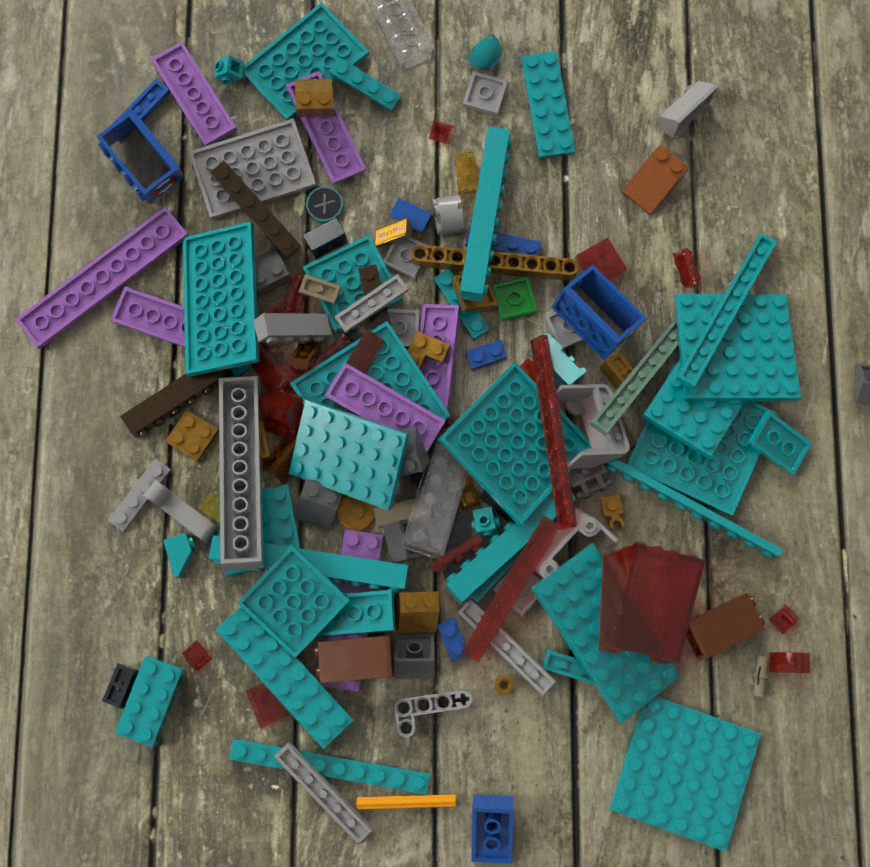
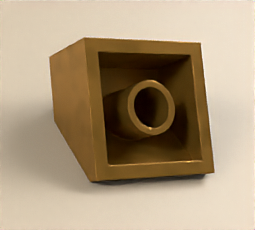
M332 79L295 80L297 117L334 116Z
M439 591L401 592L395 594L397 634L436 632L439 617Z

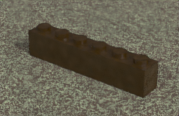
M225 161L221 162L210 172L213 179L287 260L301 249L298 241Z
M228 369L191 377L184 374L120 417L135 438H142L153 427L163 425L170 416L174 417L182 412L181 409L187 405L192 406L195 404L199 397L212 393L214 391L213 388L219 385V378H230L232 374Z

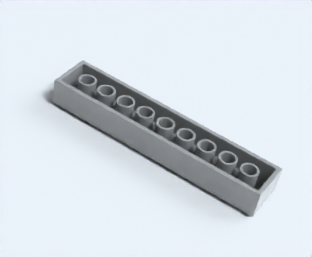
M258 376L219 378L220 564L223 570L264 568L260 384Z

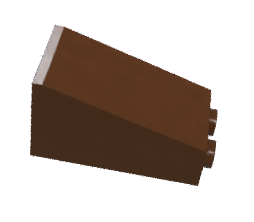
M748 593L742 594L680 623L697 660L707 659L766 630L764 627L765 621L761 614L757 613L755 609L756 603L752 596H749Z
M390 636L318 642V647H315V658L319 659V667H316V678L320 679V683L394 677Z

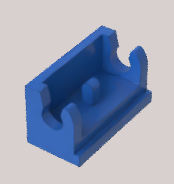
M400 198L397 199L389 215L398 221L408 217L410 226L422 233H425L433 219L431 213Z

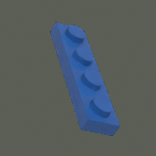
M155 79L113 123L132 109L144 121L171 93L170 90L159 80ZM135 128L126 135H124L122 138H120L118 142L122 144L132 134Z
M469 227V230H468L467 239H466V243H465V246H466V247L468 246V240H469V234H470V229H471V227ZM493 232L497 234L495 245H491V250H494V252L539 256L542 242Z

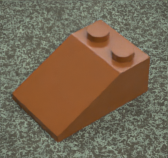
M660 144L626 185L622 193L651 215L684 178L689 167Z

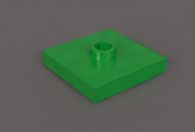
M528 276L492 285L498 303L497 308L501 322L538 312Z

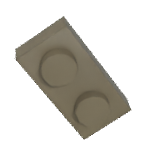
M305 274L299 294L335 305L341 286Z

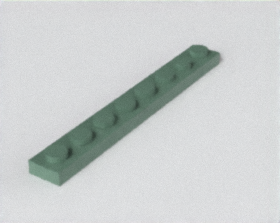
M676 319L673 320L591 421L590 426L604 436L609 433L679 345Z

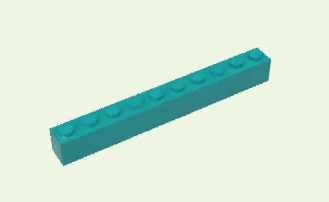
M488 126L459 299L482 302L483 295L487 296L488 284H485V280L490 278L491 267H488V262L493 260L494 250H491V245H495L497 234H494L493 231L494 228L498 229L499 217H496V213L501 211L502 201H499V196H503L505 185L501 183L502 180H506L507 169L504 168V164L509 162L510 153L506 152L507 148L511 149L512 137H509L510 129Z
M213 535L209 559L213 560V564L221 565L220 536ZM263 543L264 568L252 570L264 572V569H269L289 547ZM297 548L333 583L342 584V581L350 582L349 585L361 587V584H367L370 589L381 590V587H386L389 590H393L394 593H400L401 590H405L408 565Z

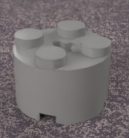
M455 195L433 199V210L436 215L434 223L435 228H437V234L463 233L464 220L463 211L459 206V203H461L460 196Z

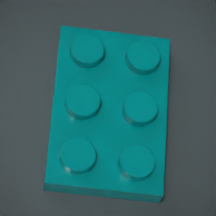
M765 411L747 444L789 475H795L812 442L772 412Z

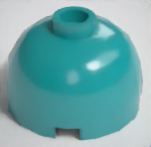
M491 34V39L487 36L472 48L473 53L471 55L467 53L466 59L473 67L479 70H486L488 68L492 70L499 65L498 60L502 56L503 50L500 41L494 34Z

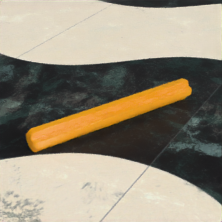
M456 795L358 797L356 800L358 810L455 807L457 804Z

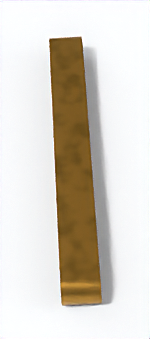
M417 245L412 249V262L415 266L422 268L463 271L467 249ZM494 252L493 260L498 261L499 265L494 266L490 264V261L488 262V267H491L490 274L569 281L574 279L578 271L577 261L570 258ZM420 253L425 255L422 259H418L415 256ZM436 255H440L443 257V259L438 261L435 260L434 257ZM460 257L462 261L455 262L453 258ZM515 262L518 266L511 267L508 263ZM532 263L536 268L530 269L527 265ZM551 265L555 270L549 271L546 266ZM571 267L573 272L569 273L564 268Z

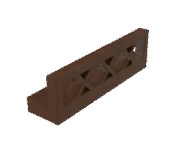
M302 413L270 454L271 459H267L262 465L264 470L284 484L291 477L289 470L297 435L294 436V434L299 430ZM274 461H276V463H275V465L272 467V469L269 468V467L272 465V463H273Z

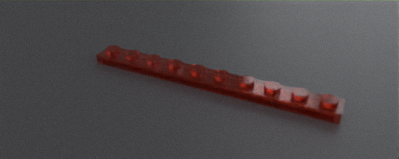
M540 335L530 340L558 529L566 530L577 527L550 344L548 335Z

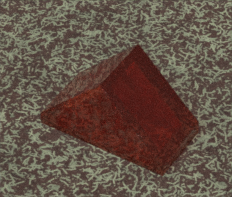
M769 652V672L810 674V653Z

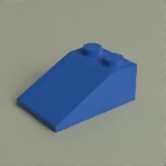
M473 795L471 862L512 864L514 796Z

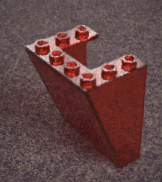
M635 542L634 545L622 547L621 550L612 551L610 554L603 556L599 651L612 654L627 651L652 656L650 657L651 662L666 665L680 662L705 560L699 559L696 555L680 554L676 550L666 551L660 546H646L644 542Z

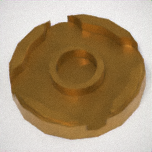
M346 495L339 503L337 516L340 523L346 529L362 531L373 523L375 519L373 508L375 506Z

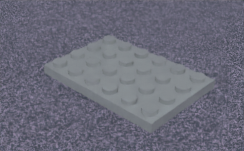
M294 118L189 151L211 220L241 211V208L210 174L223 161L233 169L262 203L317 187Z

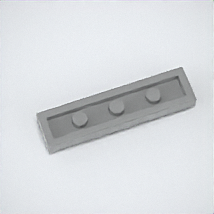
M396 274L337 314L335 319L344 332L348 333L409 290L400 276Z
M155 458L108 521L125 532L149 501L143 494L155 480L162 484L172 470Z

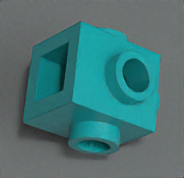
M230 55L217 60L214 66V78L226 85L242 79L244 61Z
M492 506L473 510L474 521H472V528L480 538L489 539L497 533L499 534L498 527H501L499 515L496 516Z

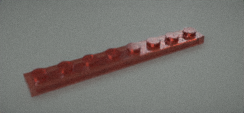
M543 515L461 651L476 662H480L561 525Z

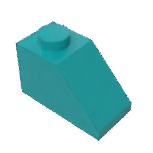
M187 533L163 540L174 578L177 579L182 578L195 554V540L193 536L190 537Z

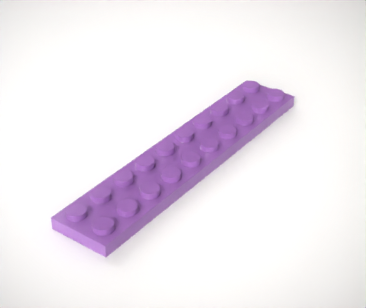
M165 206L15 320L34 345L41 349L183 241L184 237L189 235Z

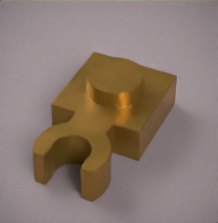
M620 494L600 498L604 518L610 517V530H614L613 523L615 521L619 522L620 528H623L624 521L619 517L620 514L624 513Z

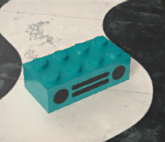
M145 656L115 734L150 747L157 746L187 670L154 657Z

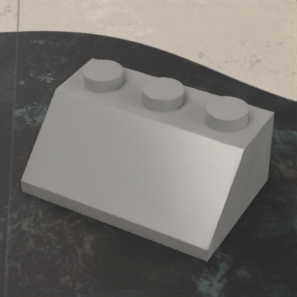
M697 81L694 85L690 84L684 90V94L681 97L677 96L672 101V106L668 109L664 108L659 113L657 125L673 139L711 103L718 87L715 84Z

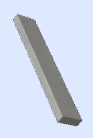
M472 598L458 611L542 696L556 684L557 681Z
M290 741L274 756L358 845L373 831V827Z

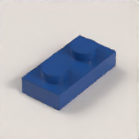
M501 340L465 351L471 370L507 359V354Z
M455 617L437 625L452 662L470 655Z

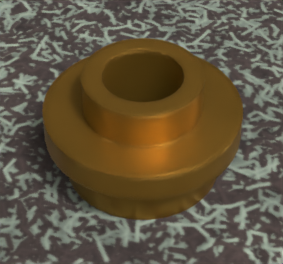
M500 675L495 680V690L501 695L510 694L514 689L513 679L508 675ZM502 681L508 683L506 689L501 688L500 684Z

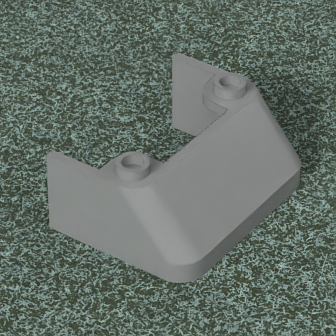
M605 384L561 385L549 397L554 403H565L566 409L570 414L582 416L591 449L580 452L566 465L567 469L594 468L624 456L630 449L621 418L606 436L590 426L591 421L613 395L612 389Z
M568 507L526 551L523 556V562L542 580L559 567L552 558L578 530L587 537H593L598 533L611 546L618 539L592 516L577 507Z

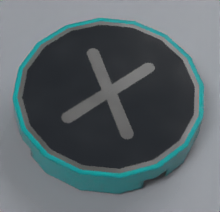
M319 187L309 194L306 208L313 220L325 223L334 218L337 219L341 215L343 200L335 189Z

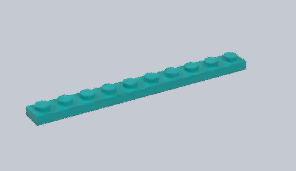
M762 233L759 234L679 373L677 381L694 389L777 241Z
M617 459L604 463L606 470L613 474L619 473L623 475V479L627 482H635L641 485L640 488L648 493L651 491L656 493L660 500L664 502L670 501L675 504V508L692 513L691 516L693 518L709 522L710 527L727 532L726 535L734 540L740 539L746 547L762 551L761 554L769 559L780 557L783 551L781 548Z
M233 739L230 760L285 769L274 758L283 747ZM298 750L322 776L427 795L430 773Z

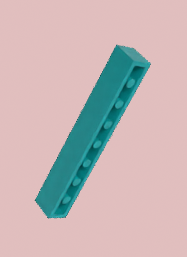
M560 482L523 524L518 525L516 522L510 521L503 528L505 532L501 535L497 533L489 540L491 544L486 549L482 546L475 553L476 558L472 561L469 559L460 566L462 570L457 575L453 572L446 579L448 582L445 585L447 591L461 605L577 498Z

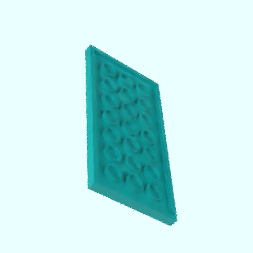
M250 221L184 237L185 374L191 377L260 362L259 342L253 321L258 317L254 224Z
M593 543L530 588L619 723H624L681 676Z

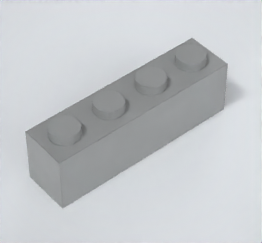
M263 313L253 320L258 342H266V344H275L277 342H282L283 344L298 342L299 344L308 342L320 344L332 335L327 314Z

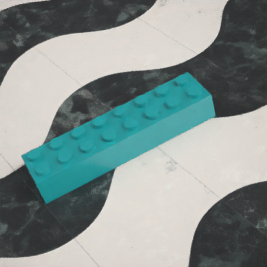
M240 607L216 628L221 638L322 750L354 721L305 666L286 651L244 609Z

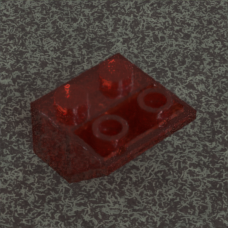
M274 387L258 398L264 428L268 432L293 441L298 434L304 408L302 397Z

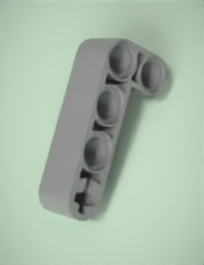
M157 480L143 494L148 500L164 510L205 543L208 542L218 529L216 525Z
M466 690L398 700L395 704L398 733L402 737H411L416 730L414 717L416 715L468 708L472 703L471 694ZM462 693H464L465 697H469L466 705H462L461 702H455L456 707H452L450 695L455 694L454 699L460 698ZM442 696L449 699V705L446 708H441L438 705V699ZM421 699L428 700L430 704L429 708L425 711L420 710L418 707V702ZM401 702L408 703L410 706L409 712L401 713L398 709ZM405 722L412 725V731L408 734L403 733L401 730V725Z

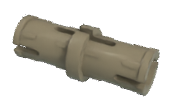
M756 656L757 661L756 670L753 673L755 679L752 695L766 697L770 657Z

